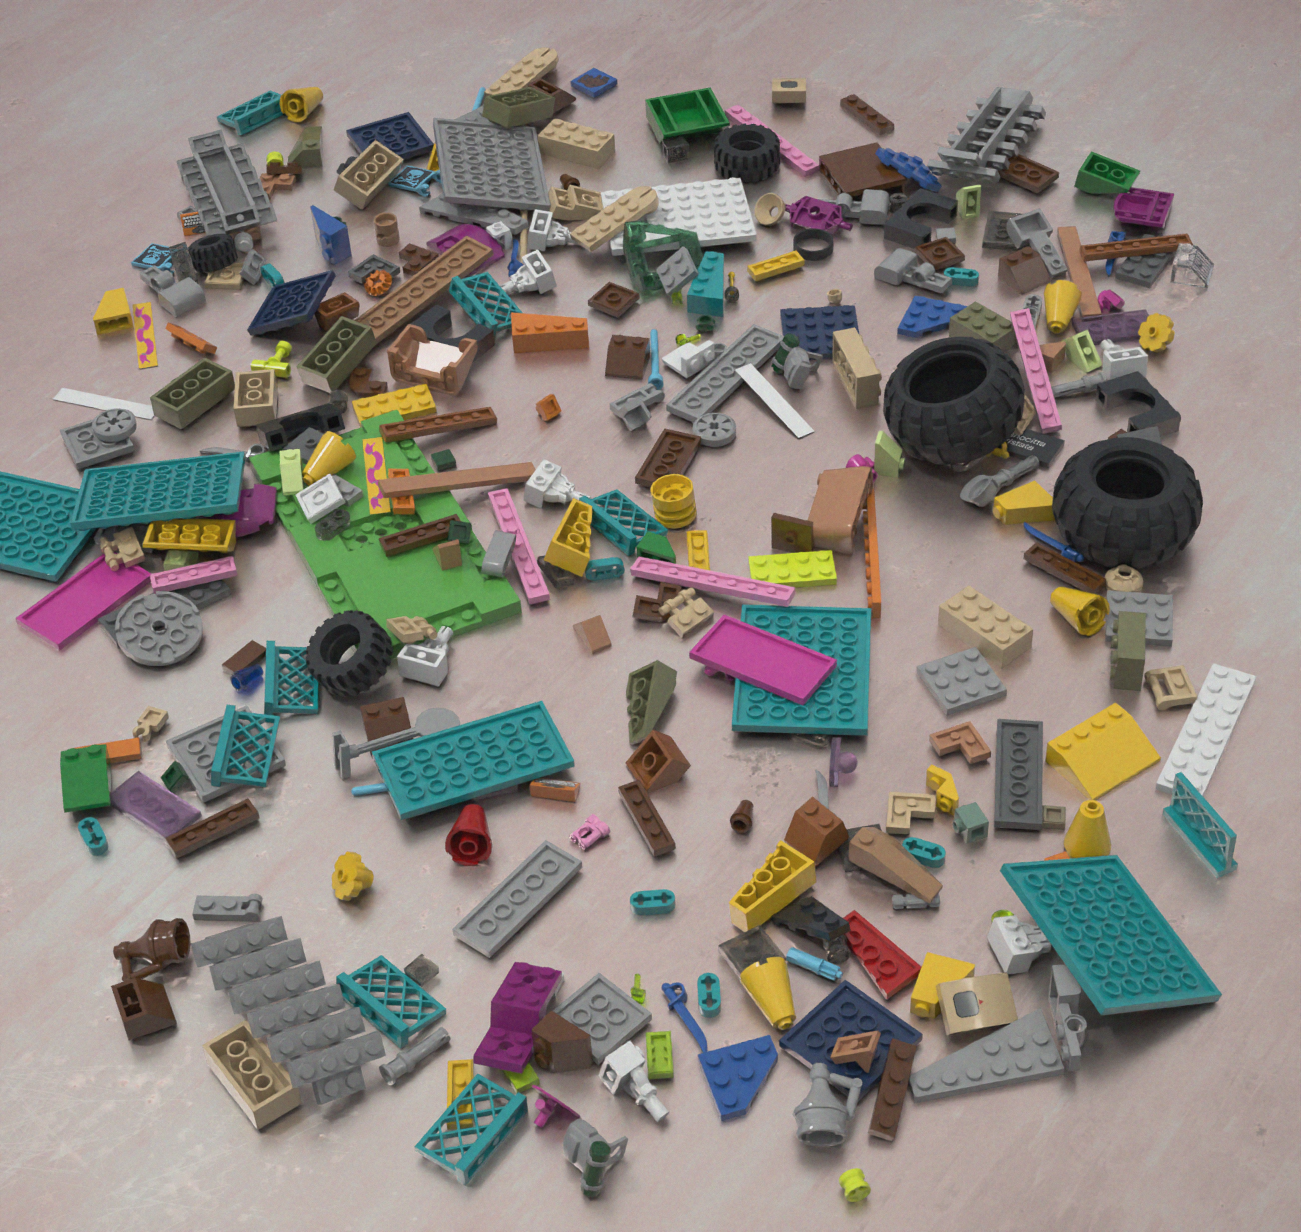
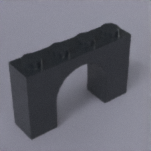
M920 188L884 223V239L912 249L931 242L932 228L912 220L931 218L949 224L957 216L958 200Z
M438 305L433 306L411 323V325L423 328L429 341L459 348V343L464 338L477 340V352L473 362L495 345L493 330L481 324L476 325L465 335L457 338L441 337L440 335L452 326L450 310Z
M1139 371L1097 384L1096 400L1105 410L1125 404H1138L1150 410L1130 417L1128 419L1127 432L1158 426L1160 437L1179 431L1180 413L1169 404L1168 400H1165Z
M331 403L255 425L260 444L269 452L286 447L289 437L303 433L309 427L324 433L327 431L338 432L345 429L341 411Z

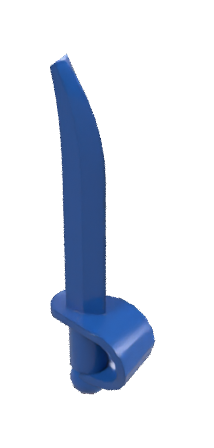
M1112 231L1108 242L1124 241L1125 232ZM1116 258L1107 259L1106 261L1108 277H1110Z
M513 239L511 261L507 266L509 277L516 274L517 270L524 265L516 259L519 245L516 239Z
M1024 522V527L1032 535L1061 550L1062 556L1074 562L1084 561L1083 555L1073 550L1070 545H1064Z
M679 982L662 984L661 989L670 1001L667 1007L669 1010H676L698 1042L702 1052H707L706 1037L684 1005L688 997L684 985ZM675 990H680V991H682V992H681V994L678 996V995L676 994Z

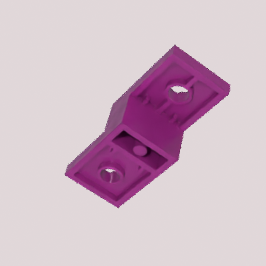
M514 962L491 1001L490 1028L473 1055L474 1064L523 1073L534 1053L531 1030L546 1016V1006L562 980V971L554 970L550 967L530 965L526 962Z

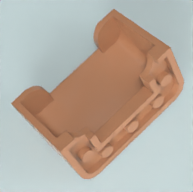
M408 324L387 350L391 376L399 383L414 387L427 384L430 391L456 396L463 387L476 355L477 340L464 338L460 341L458 348L429 341L423 328Z
M866 466L824 470L822 474L819 473L817 479L818 489L808 517V521L813 522V547L853 555L855 544H853L852 539L857 535V524L865 498L872 494L874 487L872 468Z

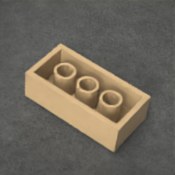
M553 119L538 135L540 154L600 169L615 153V136L607 131L581 126L576 123L562 121L561 119Z
M375 140L338 176L333 190L363 210L399 173L404 159Z
M856 328L834 331L832 362L855 408L878 405L879 396H881L879 381L882 380L880 369L876 368L874 358L870 357L869 349L864 345L862 335L858 334Z
M967 586L939 605L938 625L969 647H976L982 656L1001 669L1032 648L1033 628L971 586Z
M247 1020L242 1021L202 1045L207 1064L257 1130L302 1103L299 1088H292L289 1073L280 1062H272L269 1048L260 1037L253 1038L250 1024Z

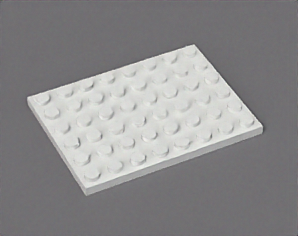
M729 178L726 180L715 179L707 182L696 181L687 184L678 183L676 185L651 187L652 190L656 191L659 198L657 210L643 215L609 240L612 256L674 250L680 249L683 246L685 248L757 241V235L741 178ZM632 189L601 192L603 210Z

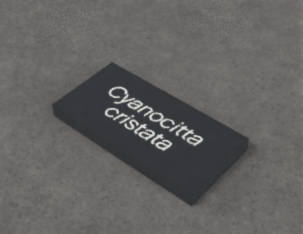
M1025 429L1022 435L1011 434L1010 438L1006 441L1007 452L1009 456L1020 460H1025L1031 455L1036 456L1039 460V466L1049 468L1063 448L1065 440Z

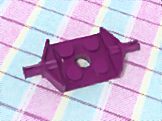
M804 196L791 205L785 204V211L790 213L791 228H793V224L809 229H822L831 235L839 229L851 231L853 228V224L843 221L841 206L809 196Z

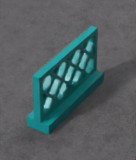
M269 90L217 116V121L235 128L237 134L242 136L284 115L280 108L281 94Z
M488 272L460 279L459 276L452 277L450 294L477 325L481 324L492 329L494 337L496 332L512 328V321L509 317L511 312L523 313ZM486 279L489 282V284H485L479 281ZM468 284L475 287L474 289L468 288L466 285ZM477 287L486 289L487 293L478 291L476 289ZM489 291L497 292L499 296L489 294ZM476 296L483 297L485 299L484 301L478 300ZM490 299L493 301H497V305L486 302V300ZM499 303L507 304L509 308L500 306ZM486 308H490V309H493V310H495V311H494V313H493V312H489V311H487ZM501 311L508 314L507 316H503L500 314H496V312ZM495 319L504 321L505 323L498 325V322Z
M618 489L589 499L587 496L579 498V501L592 506L591 526L628 556L635 554V548L643 538L637 539L635 535L645 536L648 532L647 529H656V532L649 531L655 534L668 535L667 528ZM616 497V498L619 499L620 501H614V500H610V499H613V498ZM608 506L619 507V509H611ZM622 508L631 509L632 511L622 510ZM620 516L631 517L632 520L622 519ZM635 518L644 519L646 522L637 521ZM633 526L645 528V530L633 529Z
M266 641L264 714H318V681L311 674L306 676L302 673V671L308 668L306 660L302 658V656L307 655V647L275 646V641ZM279 654H289L291 657L284 660ZM297 660L302 665L295 668L291 663ZM287 668L291 672L285 676L279 671ZM298 676L302 680L295 684L290 679ZM286 683L291 688L284 691L279 686ZM308 684L312 689L306 692L301 687ZM297 691L302 696L294 699L290 694ZM284 698L290 702L288 705H278V702ZM307 699L313 703V706H304L301 703Z
M227 704L211 769V786L220 787L221 782L266 787L280 716L235 711L236 705ZM239 719L249 720L251 723L243 727L239 723ZM265 722L274 723V726L265 730L261 724ZM256 727L261 733L252 737L248 731ZM243 734L247 740L239 744L235 738ZM266 737L270 743L261 746L257 741ZM253 744L257 749L248 753L244 748ZM240 751L244 756L235 760L231 755ZM262 754L266 759L258 763L254 757ZM249 761L253 766L245 770L241 764ZM236 768L240 773L228 775L227 771ZM258 770L263 777L262 779L252 778L250 774Z
M1182 772L1176 773L1170 806L1163 808L1162 815L1216 878L1236 871L1238 863L1233 859L1237 835Z
M382 955L349 975L342 972L336 976V984H340L343 1000L352 1008L359 1007L361 1015L400 1049L408 1045L409 1037L446 1014V1008ZM382 965L387 970V973L373 972V969ZM359 978L369 979L368 984H358L355 980ZM372 979L386 980V985H371ZM389 980H399L403 983V986H390ZM370 992H385L384 998H375ZM388 993H402V999L387 998ZM405 993L416 994L420 998L419 1000L405 999ZM386 1006H401V1012L390 1011ZM404 1006L419 1007L418 1013L404 1012ZM422 1007H430L436 1010L433 1013H421ZM403 1019L417 1020V1023L409 1027L403 1022Z
M477 1074L414 1146L415 1151L456 1175L457 1181L466 1186L528 1112L527 1097L519 1092L514 1095ZM479 1084L488 1089V1094L473 1096V1090ZM505 1098L509 1101L506 1106L494 1108L493 1099ZM490 1100L491 1109L476 1111L475 1102ZM472 1103L473 1112L458 1114L457 1109L460 1105ZM493 1116V1121L489 1125L478 1126L477 1118ZM474 1118L476 1127L460 1129V1120ZM456 1121L457 1130L442 1133L441 1127L445 1123ZM477 1134V1140L474 1143L462 1144L461 1136ZM459 1137L460 1146L444 1148L443 1139ZM440 1140L441 1149L430 1151L425 1148L431 1141ZM461 1152L462 1157L456 1165L446 1160L445 1155Z

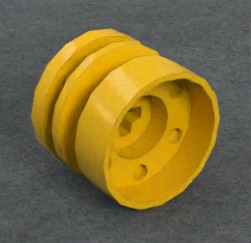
M670 474L660 477L653 482L650 489L655 520L665 528L673 529L684 527L695 520L697 510L693 483L688 477Z

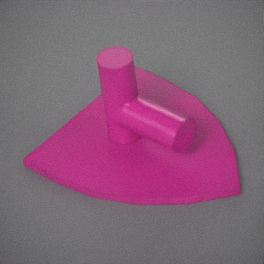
M532 1085L534 1090L548 1098L547 1102L543 1099H538L535 1103V1107L540 1110L539 1115L534 1121L536 1125L543 1128L557 1104L575 1116L580 1117L578 1113L540 1087Z

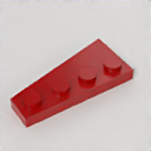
M853 910L843 917V919L849 922L851 931L841 936L886 1000L919 976L922 966L857 911Z

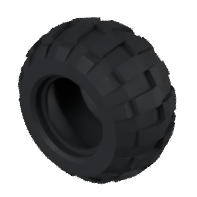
M948 337L927 343L900 361L897 369L890 375L885 387L883 414L891 435L901 448H905L909 455L922 461L934 462V464H960L993 452L994 449L1004 444L1010 438L1023 416L1025 388L1019 368L1007 353L1004 354L998 346L987 340L974 339L973 337Z
M1118 437L1097 441L1071 456L1055 482L1052 510L1056 524L1062 537L1071 548L1076 549L1084 558L1106 567L1114 568L1119 565H1127L1134 569H1144V567L1160 565L1167 562L1168 559L1177 555L1180 551H1183L1192 540L1195 531L1200 525L1203 507L1199 480H1196L1194 470L1187 461L1174 453V450L1162 444L1134 437Z

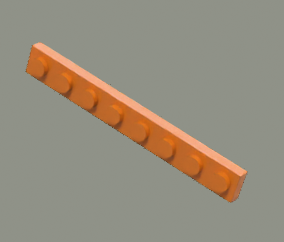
M873 489L872 494L865 498L862 510H866L863 511V523H867V525L863 526L864 537H868V539H864V551H868V553H865V566H869L866 567V580H870V582H867V595H871V597H867V606L872 609V618H881L875 491Z

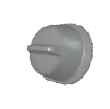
M978 475L964 486L960 493V498L981 508L989 502L994 503L997 487L992 482V477Z

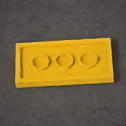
M427 384L352 401V407L360 428L361 421L394 410H398L404 420L437 413L436 405Z

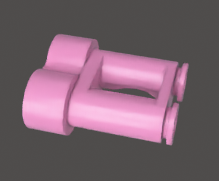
M592 814L569 837L574 843H579V846L585 850L600 837L604 838L611 831L605 822L600 821L596 815ZM589 831L592 833L587 838H582Z

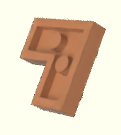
M262 173L260 176L263 189L267 192L270 200L275 190L292 191L296 182L295 175Z
M971 721L929 735V741L939 756L960 749L970 764L991 758V750Z

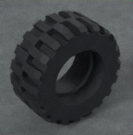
M744 123L738 126L737 124L733 125L731 128L727 127L714 140L715 168L726 179L741 178L743 183L763 181L767 177H771L779 168L780 139L770 128H765L763 125L758 126L752 123L751 125H746Z
M349 610L344 611L343 614H334L333 618H327L323 621L324 624L321 627L318 626L315 630V635L311 636L309 640L310 646H307L306 654L308 655L306 656V665L310 674L327 691L341 697L360 695L361 691L366 692L370 690L373 684L379 683V678L386 674V668L391 664L392 658L390 656L393 654L392 641L388 633L369 614L363 613V611L355 610L353 612ZM360 643L355 654L347 661L339 664L342 655L350 647Z

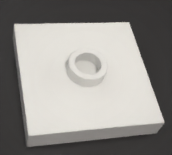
M331 474L326 475L296 494L310 524L346 503Z

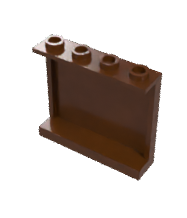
M878 142L819 156V171L837 196L846 193L853 200L854 196L862 195L866 189L883 190L897 186L902 194H905V186L907 185L906 177L900 174L898 169L892 167L891 164L887 166L882 163L875 154L877 149L881 148Z

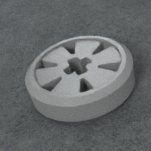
M114 408L97 415L92 422V427L98 439L106 442H116L131 436L137 428V423L131 411Z
M704 414L694 421L693 435L701 436L702 445L710 447L723 446L735 438L736 423L726 414Z

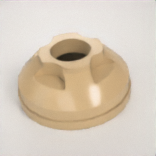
M774 193L763 195L757 201L754 210L757 221L766 226L777 224L785 213L783 199ZM777 207L778 214L772 217L771 212Z
M1127 565L1114 567L1105 574L1106 585L1104 587L1106 590L1140 593L1143 588L1142 575L1136 569ZM1119 572L1129 573L1130 575L1121 576Z

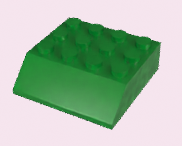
M711 87L645 99L646 118L659 144L701 137L708 134H718L730 126V122Z

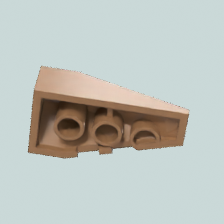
M862 827L849 842L850 862L930 904L942 890L943 885L894 837L875 827Z

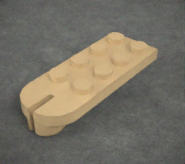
M543 47L531 51L485 90V97L527 88L531 82L543 77L547 72L553 71L559 61L556 50Z
M640 186L632 189L570 233L572 240L588 251L593 252L643 215L656 211L659 206V198L656 191L652 190L649 186Z

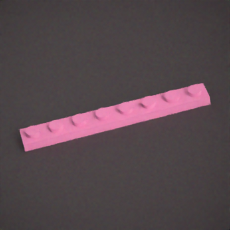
M735 105L725 110L726 117L737 124V126L744 123L751 125L752 123L769 128L740 105ZM776 133L780 139V158L804 177L819 171V165Z
M1027 308L1010 312V318L1042 434L1062 430V424L1030 310Z
M508 488L488 492V498L500 530L516 534V543L511 558L529 605L550 600L547 586Z
M638 557L630 569L631 576L785 607L789 606L796 594L795 587L644 557Z

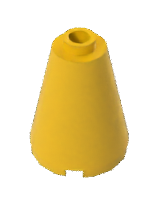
M318 87L288 89L280 97L281 111L288 116V120L295 123L301 122L322 102L323 92Z
M1057 280L1054 284H1047L1044 289L1047 328L1055 334L1066 330L1081 301L1082 292L1077 289L1075 283Z
M327 431L322 435L302 472V479L308 486L328 474L338 473L355 460L356 454L348 443L345 446L341 442L343 438L336 433Z
M1058 587L1051 593V605L1079 634L1092 636L1098 633L1105 625L1104 618L1106 614L1109 615L1110 606L1107 599L1103 596L1066 587Z
M1087 800L1080 805L1064 837L1063 845L1070 858L1109 856L1112 844L1104 807L1100 802Z
M770 957L766 958L768 963L760 965L758 961L747 967L740 974V981L772 1027L786 1030L793 1025L796 1019L788 967L784 958Z

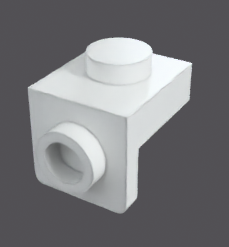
M500 221L486 227V231L493 238H496L505 250L512 248V234L505 224Z

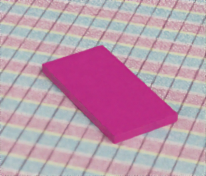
M102 554L16 617V622L22 628L60 651L96 624L98 618L109 614L151 582V573L136 564L126 568L124 563L118 565V570L112 571L105 562V554Z
M723 615L689 652V659L801 705L807 702L837 666V660L727 615Z

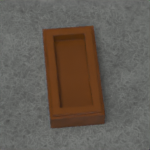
M251 640L222 664L223 670L239 679L266 656V647Z

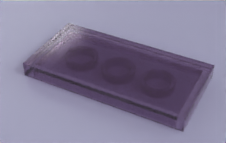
M1144 309L1072 319V326L1076 334L1088 330L1094 345H1101V342L1103 340L1107 341V339H1110L1113 343L1133 341L1141 338L1138 331L1141 323L1147 322L1149 314Z
M137 771L111 792V807L165 843L166 837L193 825L202 817L200 810L140 771Z

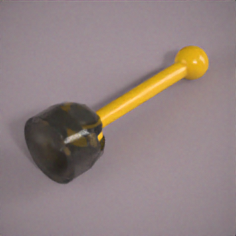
M731 271L728 273L730 286L726 288L724 297L728 302H736L739 299V290L734 286L733 278L735 273Z

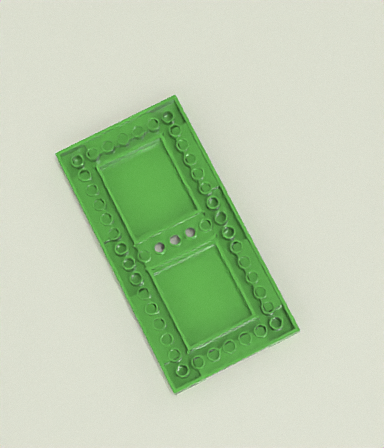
M398 410L361 421V428L339 435L343 438L341 442L345 446L348 443L352 447L356 458L351 464L335 475L361 489L363 497L349 507L345 504L339 506L312 524L307 520L296 494L283 496L280 470V451H283V448L249 457L251 470L259 484L277 488L275 513L332 615L337 613L343 614L344 611L349 610L353 612L358 610L369 614L391 638L393 654L390 657L392 659L399 655L406 643H403L386 627V619L407 616L409 619L415 616L423 617L427 620L428 624H431L436 629L437 633L442 626L451 628L453 635L450 638L522 613L521 600L505 576L501 578L481 573L486 551L473 533L472 525L469 544L459 543L462 560L461 566L442 571L432 548L446 543L448 538L388 557L384 554L379 544V538H381L379 535L387 536L454 514L458 515L461 522L470 523L450 490L413 495L414 514H394L392 499L389 498L391 512L370 515L362 439L382 437L379 432V425L404 421ZM382 437L387 479L388 468L409 469L410 476L435 473L413 438L385 443ZM304 482V489L309 486ZM424 636V639L417 640L415 643L412 644H422L427 638ZM360 643L355 644L351 647L354 654L357 651Z

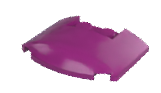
M1131 187L1128 191L1130 193H1120L1115 199L1113 211L1118 221L1164 228L1168 214L1171 211L1174 193Z
M471 224L458 225L426 242L427 246L440 255L465 236L492 248L494 255L470 272L469 275H473L505 258L502 246L497 239L493 238L483 228Z
M254 484L252 489L241 490L238 512L228 515L223 513L214 514L210 517L202 515L197 516L196 519L235 520L236 537L259 531V525L269 520L270 525L274 523L278 490L273 486Z

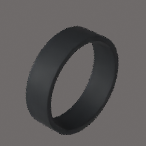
M822 229L802 230L794 236L793 251L796 250L804 260L818 261L825 259L833 252V237L829 232ZM806 239H821L829 243V246L822 250L810 251L800 248L797 244Z

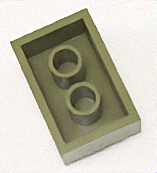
M976 301L950 317L949 337L964 336L984 339L998 346L1003 353L1017 344L1012 322Z
M1119 611L1118 620H1113V633H1116V635L1111 636V648L1115 649V651H1111L1110 664H1114L1110 668V680H1114V689L1141 691L1145 665L1146 613Z

